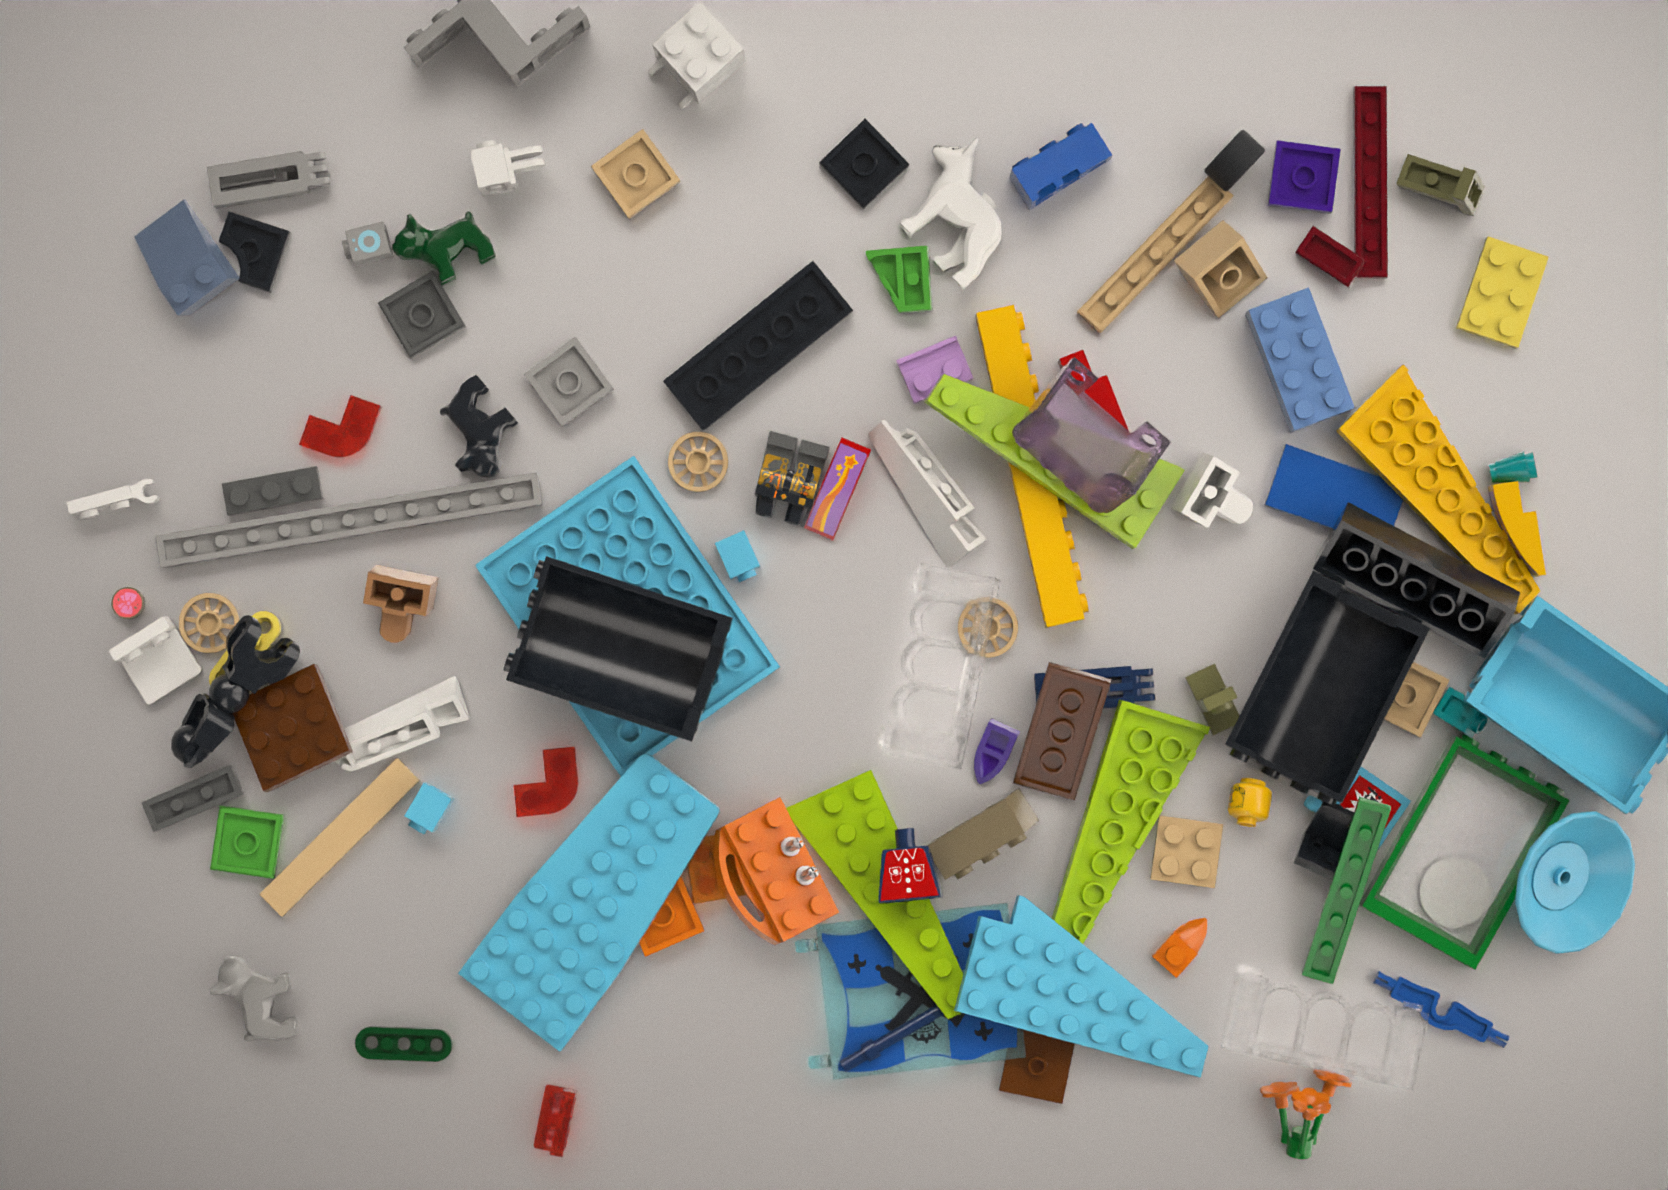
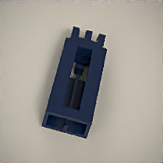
M1131 666L1080 670L1111 679V681L1122 680V683L1110 684L1109 692L1122 691L1123 694L1107 695L1103 709L1117 708L1119 699L1131 703L1156 700L1155 694L1147 693L1142 695V689L1155 688L1154 681L1141 682V676L1154 675L1153 668L1132 670ZM1045 673L1034 674L1036 703Z

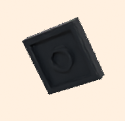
M866 118L819 162L824 170L863 210L910 165Z

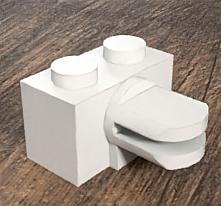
M495 140L480 142L476 144L477 149L470 150L477 186L483 197L515 190L514 187L518 186L515 174L540 169L546 165L543 158L513 163L514 161L541 155L543 153L542 146H532L510 151L509 147L504 148L502 143L496 144Z
M1202 452L1171 508L1192 521L1209 528L1215 515L1233 524L1246 522L1252 515L1253 503L1246 495L1232 488L1240 471L1216 457Z

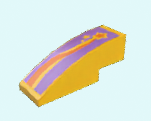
M1518 481L1488 486L1489 497L1496 520L1501 530L1505 531L1508 541L1519 560L1522 559L1528 571L1534 577L1546 575L1536 511L1523 513Z

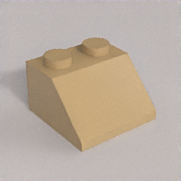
M1224 220L1174 260L1189 285L1218 318L1268 278L1245 239Z

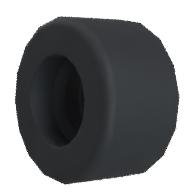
M1241 130L1204 169V172L1224 191H1228L1262 156L1265 149L1249 133Z

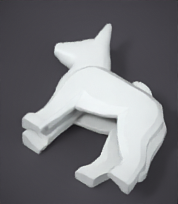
M975 138L966 148L939 145L933 147L932 153L936 161L942 165L943 173L931 186L927 199L919 211L909 219L904 218L899 225L910 238L937 217L954 227L962 229L952 251L945 256H936L932 261L943 272L964 263L961 271H957L952 276L963 290L972 280L979 276L986 260L1002 239L1001 220L994 211L998 207L997 204L986 193L980 196L970 185L973 158L977 149L978 138Z

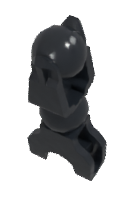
M246 615L237 622L226 637L228 659L223 665L226 674H221L212 681L209 695L206 693L203 695L198 694L194 698L182 721L181 727L174 732L171 739V750L174 756L184 763L186 768L191 769L201 763L233 731L235 720L233 713L239 712L246 706L249 699V691L255 694L261 686L276 683L288 675L300 655V647L297 642L289 638H281L270 649L256 650L254 648L262 634L259 621L250 615Z

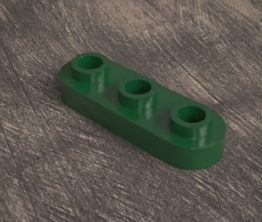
M369 1026L357 1034L355 1048L358 1054L366 1059L438 1062L450 1055L453 1041L448 1032L438 1028ZM374 1036L377 1038L378 1046L376 1048H370L367 1045L368 1037ZM401 1038L409 1039L410 1047L408 1049H402L399 1046ZM433 1039L442 1041L443 1046L441 1050L436 1051L431 1047Z

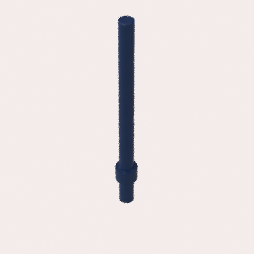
M934 1005L875 1041L870 1039L861 1044V1049L842 1059L840 1063L845 1072L866 1060L871 1062L881 1056L880 1052L944 1014L937 1005Z

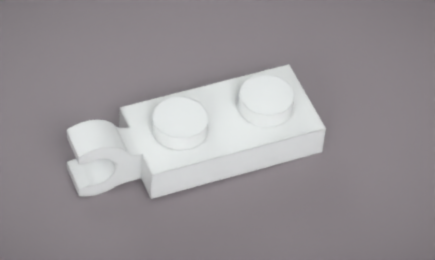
M143 479L131 486L127 485L68 501L66 504L69 515L79 516L80 520L99 516L98 510L110 507L111 511L126 509L130 507V501L137 499L147 504L155 503L159 500L157 495L146 497L144 494L145 487L153 485L155 482L153 479Z

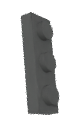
M317 466L222 483L228 516L323 499Z
M229 765L141 803L153 832H156L244 795V791L233 765Z

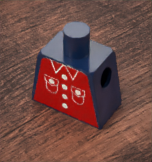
M914 828L896 829V849L882 850L879 903L886 904L943 898L930 847H916Z

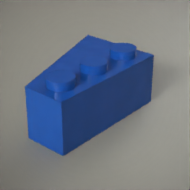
M1083 123L1076 125L1066 132L1068 137L1058 143L1055 140L1049 142L1039 149V154L1030 159L1026 157L1012 166L1009 179L1029 210L1111 160L1112 153L1093 123L1085 127Z

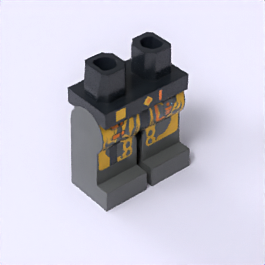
M770 431L755 490V497H757L755 513L772 518L776 502L788 505L784 522L801 526L807 511H811L830 447L801 440L794 470L792 471L790 468L798 438Z

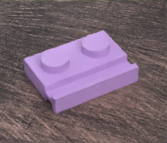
M956 336L896 360L914 404L927 398L943 374L964 382L974 379Z

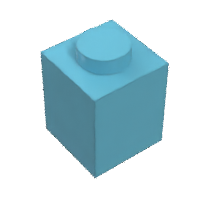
M744 530L715 543L731 580L737 578L740 583L757 575L755 569L759 568L760 565Z
M424 782L404 815L410 819L408 825L422 834H425L427 830L435 832L455 798L428 782Z

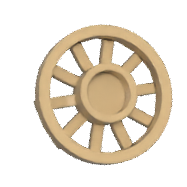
M691 432L683 435L673 444L668 457V467L671 476L678 485L689 491L704 492L716 487L725 477L728 469V455L723 444L715 436L705 432ZM695 437L704 438L700 449L696 448ZM687 439H689L692 448L690 452L680 446ZM708 440H710L717 446L707 453L705 449ZM676 450L683 453L686 459H674ZM721 450L723 460H711L710 457ZM673 464H686V468L676 474ZM723 465L720 475L712 470L710 466ZM690 471L692 475L689 484H686L680 478ZM706 472L710 473L712 476L716 478V480L709 485L705 477ZM696 475H700L703 483L702 487L693 486Z
M215 593L199 594L191 598L181 610L179 630L184 641L194 650L203 653L220 652L226 649V636L221 632V629L232 630L240 620L239 614L233 603L224 596ZM210 598L219 600L214 611L211 610ZM204 599L206 610L201 611L195 602ZM225 603L231 611L219 615L218 613ZM191 607L198 614L197 618L186 616ZM233 615L234 625L223 623L224 619ZM185 621L195 623L196 627L186 632ZM200 632L201 635L195 644L188 636ZM216 634L225 642L218 647L215 645L214 635ZM206 636H209L211 648L201 647Z
M990 597L977 599L967 605L960 615L958 621L959 638L964 647L974 655L984 658L999 656L1009 650L1016 640L1018 634L1016 615L1009 605L999 599ZM990 603L988 615L984 614L980 604ZM995 604L1004 608L997 617L993 616ZM975 606L980 615L979 619L968 614L970 609ZM1008 613L1012 623L1000 624L999 620ZM967 618L976 623L975 627L963 628L964 619ZM1013 628L1011 638L1001 633V629ZM976 631L977 635L967 642L964 633ZM997 636L1008 642L1005 647L999 648L995 639ZM979 638L983 639L980 651L972 647ZM991 640L996 652L985 653L987 641Z

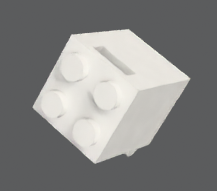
M699 1L652 44L658 62L648 70V73L654 76L665 67L689 93L678 103L679 107L684 109L693 100L698 104L702 102L746 62L744 48L705 5Z

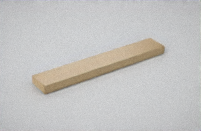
M1208 176L1092 295L1077 313L1094 330L1101 334L1234 195L1229 191H1224Z
M396 758L259 895L281 917H284L421 780L399 758Z

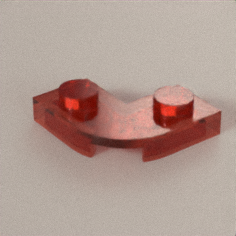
M350 395L340 425L309 415L299 445L335 458L354 455L369 443L382 406Z
M576 747L543 750L546 782L514 785L517 817L556 813L566 808L573 801L579 785Z

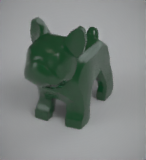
M470 211L465 213L464 218L433 231L420 225L410 213L406 215L405 227L396 235L395 242L392 244V250L399 258L403 260H421L435 268L439 272L438 278L442 286L456 280L451 262L465 247L478 253L477 256L482 265L496 257L489 237L479 229Z

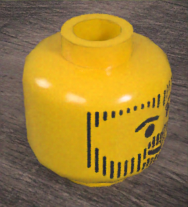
M1241 778L1239 783L1231 787L1228 813L1237 819L1238 825L1256 827L1257 822H1263L1268 819L1272 792L1266 787V782L1253 778Z

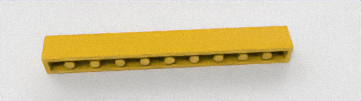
M1014 305L976 313L975 318L992 393L1044 413L1043 406L1036 405L1034 393H1039L1036 374L1030 375L1027 362L1032 361L1029 343H1022L1020 331L1025 330L1022 312H1016ZM1008 462L1045 628L1084 620V613L1089 612L1085 593L1079 594L1076 581L1082 580L1078 562L1072 563L1069 550L1075 549L1071 530L1065 531L1062 519L1068 518L1065 502L1062 499L1058 500L1055 494Z

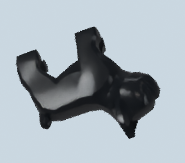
M475 375L467 379L460 386L458 393L451 402L440 409V415H447L464 435L467 442L466 451L456 462L455 466L461 472L471 471L481 477L493 478L500 472L502 466L498 447L502 441L503 433L507 428L515 427L519 423L506 408L501 409L492 416L476 408L477 398L480 395H485L489 389Z

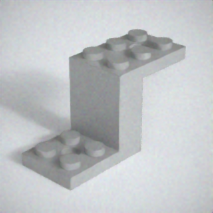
M457 0L458 4L449 11L445 8L437 13L431 20L433 24L426 30L418 29L407 38L408 44L404 46V49L419 68L469 28L517 87L588 30L590 24L587 15L579 6L574 10L569 7L556 17L557 23L549 30L542 28L530 39L532 43L528 46L491 0Z

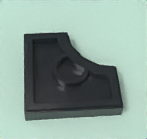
M229 211L219 242L230 248L236 255L240 266L239 282L271 293L291 232Z

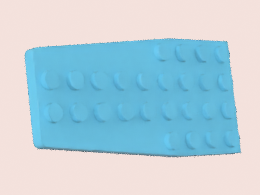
M640 755L515 896L458 974L561 1052L621 973L718 818L720 808L652 755Z

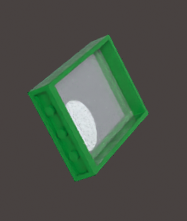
M1463 734L1461 739L1457 736L1451 737L1365 891L1359 906L1469 968L1476 970L1515 900L1518 873L1530 847L1548 826L1559 821L1570 800L1562 796L1565 791L1550 782H1547L1545 786L1534 780L1536 774L1522 766L1515 770L1506 764L1508 761L1506 757L1493 750L1489 754L1478 749L1480 745L1478 741Z

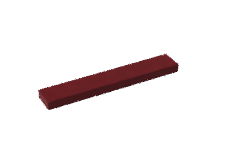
M1354 86V253L1367 261L1356 279H1387V86Z

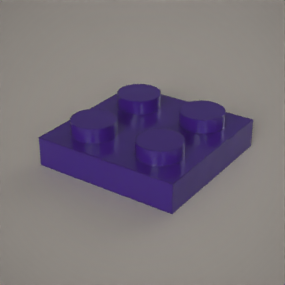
M1277 140L1268 205L1331 214L1333 212L1341 149Z

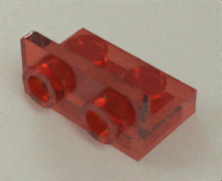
M551 1084L546 1085L533 1144L534 1148L550 1151V1155L564 1156L578 1090Z

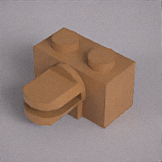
M381 565L374 566L368 572L363 604L382 607L379 631L386 641L391 643L403 641L411 633L414 614L427 616L434 609L439 577Z

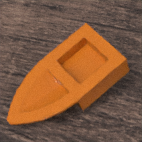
M1198 918L1179 926L1155 951L1152 957L1177 978L1198 955L1197 953L1206 937L1207 919Z

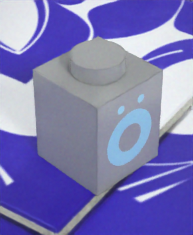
M383 222L345 231L347 240L342 241L346 259L352 258L356 266L393 257L387 228Z

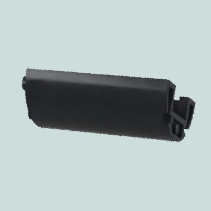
M546 556L545 561L539 560L533 577L538 579L536 586L538 590L532 589L527 603V607L532 610L528 621L522 620L517 634V638L522 639L520 647L515 650V653L509 652L503 669V671L508 672L506 680L692 742L716 678L728 640L726 637L728 632H730L733 618Z
M1313 571L1225 743L1226 746L1232 749L1229 755L1247 763L1248 759H1251L1263 766L1262 773L1276 780L1281 775L1292 781L1290 787L1306 795L1309 790L1318 793L1317 799L1333 807L1336 802L1342 803L1430 627L1403 614L1398 616L1345 590L1341 584Z

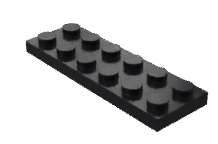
M812 261L663 382L704 432L850 315L853 309L816 263Z

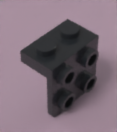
M1322 802L1302 835L1293 863L1332 880L1354 812L1339 804H1335L1333 807L1328 803Z

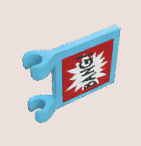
M1360 767L1343 802H1336V804L1354 812L1360 796L1391 806V811L1378 847L1379 849L1411 800L1363 767ZM1311 795L1304 801V806L1314 813L1317 812L1322 804L1321 800Z

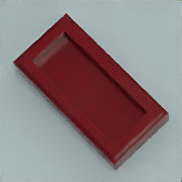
M1312 226L1295 251L1297 255L1350 288L1367 263L1365 259Z

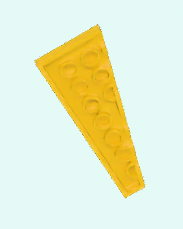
M1403 364L1336 432L1464 563L1519 591L1520 596L1514 612L1515 615L1519 614L1535 598L1540 589L1522 559L1519 560L1511 547L1505 531L1501 530L1491 513L1493 510L1488 503H1485L1476 488L1475 480L1454 445L1451 446L1440 428L1441 423L1436 416H1433L1423 399V393L1420 389H1417L1407 372L1409 371L1408 368Z

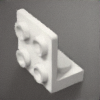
M162 616L108 650L115 662H121L148 705L153 704L202 673V668L172 620L166 616Z

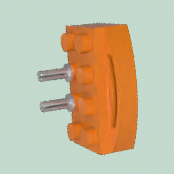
M780 797L715 830L714 861L722 891L739 919L759 937L776 945L839 913L819 874V870H817L803 839L800 837ZM727 855H729L735 867L744 893L756 908L762 920L761 922H758L747 911L735 893L727 870Z

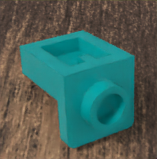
M1449 687L1433 714L1461 731L1464 735L1473 738L1475 734L1483 731L1488 718L1463 700L1464 694Z

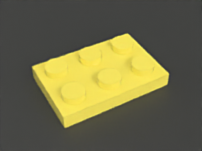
M1489 236L1486 237L1456 329L1517 349L1549 257Z

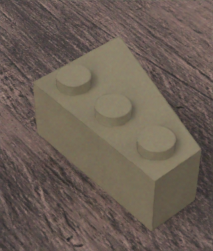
M1018 788L1004 799L987 807L984 811L956 826L927 846L930 847L934 863L943 878L946 880L955 875L958 880L972 872L974 869L971 865L981 859L985 864L1000 855L998 848L1008 843L1009 847L1012 848L1027 839L1024 833L1039 822V819L1020 788Z

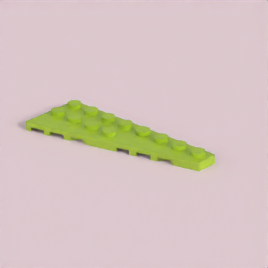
M946 374L940 376L924 403L1131 549L1137 547L1185 471L1177 465Z
M1119 699L1051 918L1082 944L1094 927V921L1104 904L1108 903L1113 895L1111 893L1122 875L1124 876L1129 868L1127 866L1137 849H1140L1163 810L1161 808L1173 788L1176 789L1179 784V778L1189 761L1192 762L1195 757V751L1205 734L1208 735L1209 726Z
M872 770L787 807L786 809L796 827L947 1019L961 1014L954 1011L963 972L930 899L886 904L879 903L882 850L896 849L895 830L898 828Z

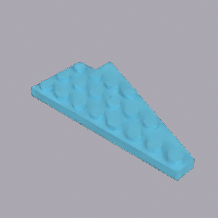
M1020 895L1016 896L1009 924L978 916L954 1011L1201 1078L1209 1046L1027 898Z

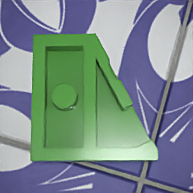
M928 246L866 251L868 260L872 263L882 284L889 292L893 303L900 313L933 311Z

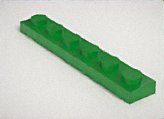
M1359 796L1304 963L1303 976L1330 984L1334 983L1391 811L1390 805Z

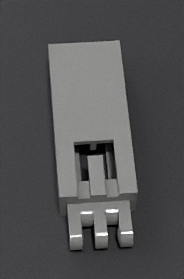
M302 151L208 166L207 173L213 207L219 209L309 194L310 188L329 185V177L316 178V174L328 172L327 164L314 166V161L326 159L325 152L304 154ZM295 166L296 171L283 172L284 181L276 183L274 169Z

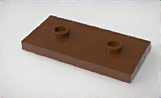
M1048 663L1013 779L1014 784L1075 801L1111 679L1056 663Z
M1017 1028V1046L1007 1048L999 1091L1062 1104L1075 1044Z

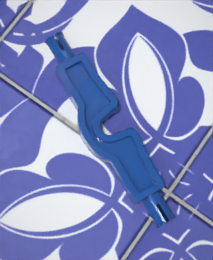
M1381 971L1377 972L1376 976L1387 982L1385 983L1374 978L1373 983L1389 990L1390 997L1416 1009L1423 1020L1430 1025L1442 1030L1456 1029L1483 1043L1487 1039L1502 1048L1506 1046L1507 1043L1497 1039L1496 1036L1508 1041L1509 1035L1492 1028L1493 1023L1475 1014L1459 1002L1453 1001L1445 1014L1438 1015L1436 1013V1006L1440 994L1437 991L1417 985L1401 976L1394 979Z

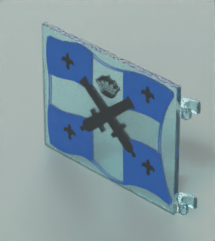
M1008 903L935 911L963 974L978 916L1007 924L1010 923ZM870 919L815 925L817 938L800 939L795 942L797 953L819 952L830 1054L811 1056L808 1062L811 1069L832 1067L833 1080L1026 1057L1023 1029L961 1013L950 1019H947L945 1015L939 1017L880 1052L881 1056L873 1061L866 1060L845 1072L840 1061L861 1049V1044L870 1039L875 1041L936 1005V1003Z

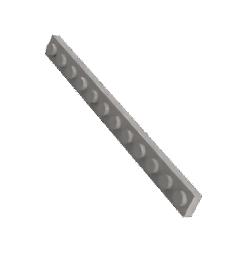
M537 473L157 535L155 538L160 568L540 506L542 505L538 475Z

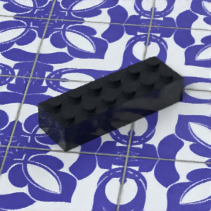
M1349 502L1320 548L1313 569L1398 614H1403L1430 627V630L1484 659L1514 614L1520 592Z

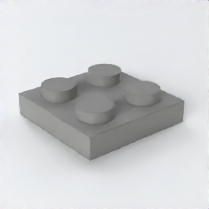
M576 337L524 374L562 427L614 390Z

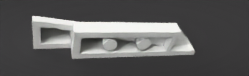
M455 676L345 728L344 730L353 752L333 762L340 764L341 769L353 772L439 738L440 730L438 727L468 720L469 713L457 678Z

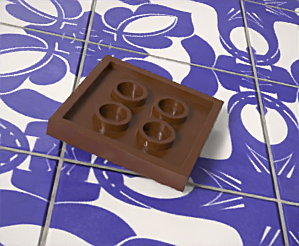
M316 664L305 667L285 677L283 680L259 689L255 694H249L246 706L239 712L233 713L261 787L267 793L353 752L323 676Z

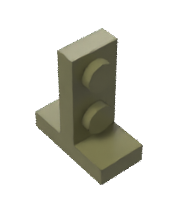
M1410 154L1406 157L1396 183L1398 187L1456 205L1462 213L1474 216L1485 189V185L1475 170L1464 167L1462 171Z
M1215 664L1185 677L1200 711L1210 727L1212 736L1235 726L1240 715L1233 700L1238 697L1232 686H1225Z

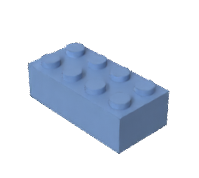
M1309 287L1252 308L1245 313L1290 433L1344 414L1355 408Z

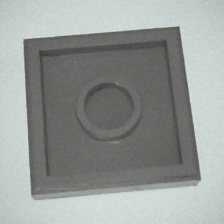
M434 271L429 272L378 302L410 359L466 327Z

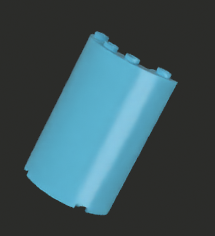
M1536 596L1521 611L1520 615L1523 617L1511 623L1488 654L1469 685L1473 689L1472 692L1467 691L1463 700L1624 814H1628V812L1633 814L1643 801L1640 794L1652 777L1649 771L1655 762L1660 764L1668 754V687L1541 597Z

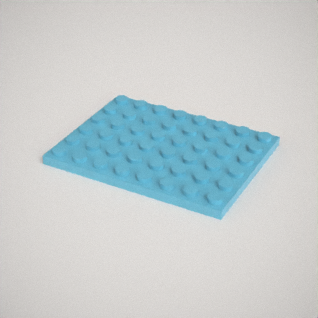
M635 456L623 462L475 565L518 629L522 620L528 621L532 609L527 607V603L532 589L538 590L536 587L538 579L533 578L538 561H545L546 556L732 617L733 621L730 632H728L726 637L728 640L704 713L701 715L699 722H702L780 668ZM569 701L620 777L623 776L640 755L650 754L653 756L679 738Z

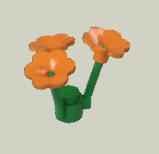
M1314 1068L1313 1073L1316 1074L1315 1076L1324 1081L1321 1092H1317L1309 1087L1300 1091L1297 1082H1274L1260 1088L1262 1097H1274L1275 1106L1279 1109L1282 1129L1281 1143L1287 1144L1286 1154L1296 1159H1308L1312 1156L1313 1145H1316L1317 1134L1324 1114L1329 1113L1331 1110L1330 1096H1334L1337 1086L1351 1087L1352 1082L1350 1078L1332 1070ZM1292 1094L1293 1109L1297 1112H1302L1304 1123L1303 1126H1295L1292 1128V1131H1289L1286 1108L1288 1107L1287 1096ZM1311 1120H1314L1312 1129L1310 1130Z

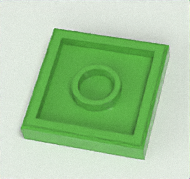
M219 806L210 870L275 879L285 815Z

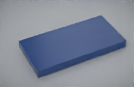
M1285 445L1264 504L1265 506L1332 529L1349 502L1393 526L1395 525L1403 499L1381 477L1291 445Z

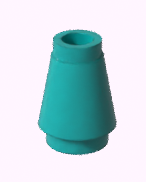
M1522 451L1489 464L1492 483L1530 482V479L1538 477L1533 452L1525 454Z

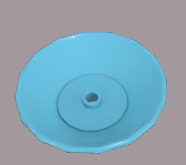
M1596 811L1572 813L1548 826L1530 847L1518 873L1515 905L1520 926L1534 945L1555 954L1578 952L1602 939L1621 917L1632 893L1635 859L1630 838L1616 820Z

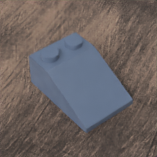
M185 199L134 236L160 291L178 316L193 314L240 279Z

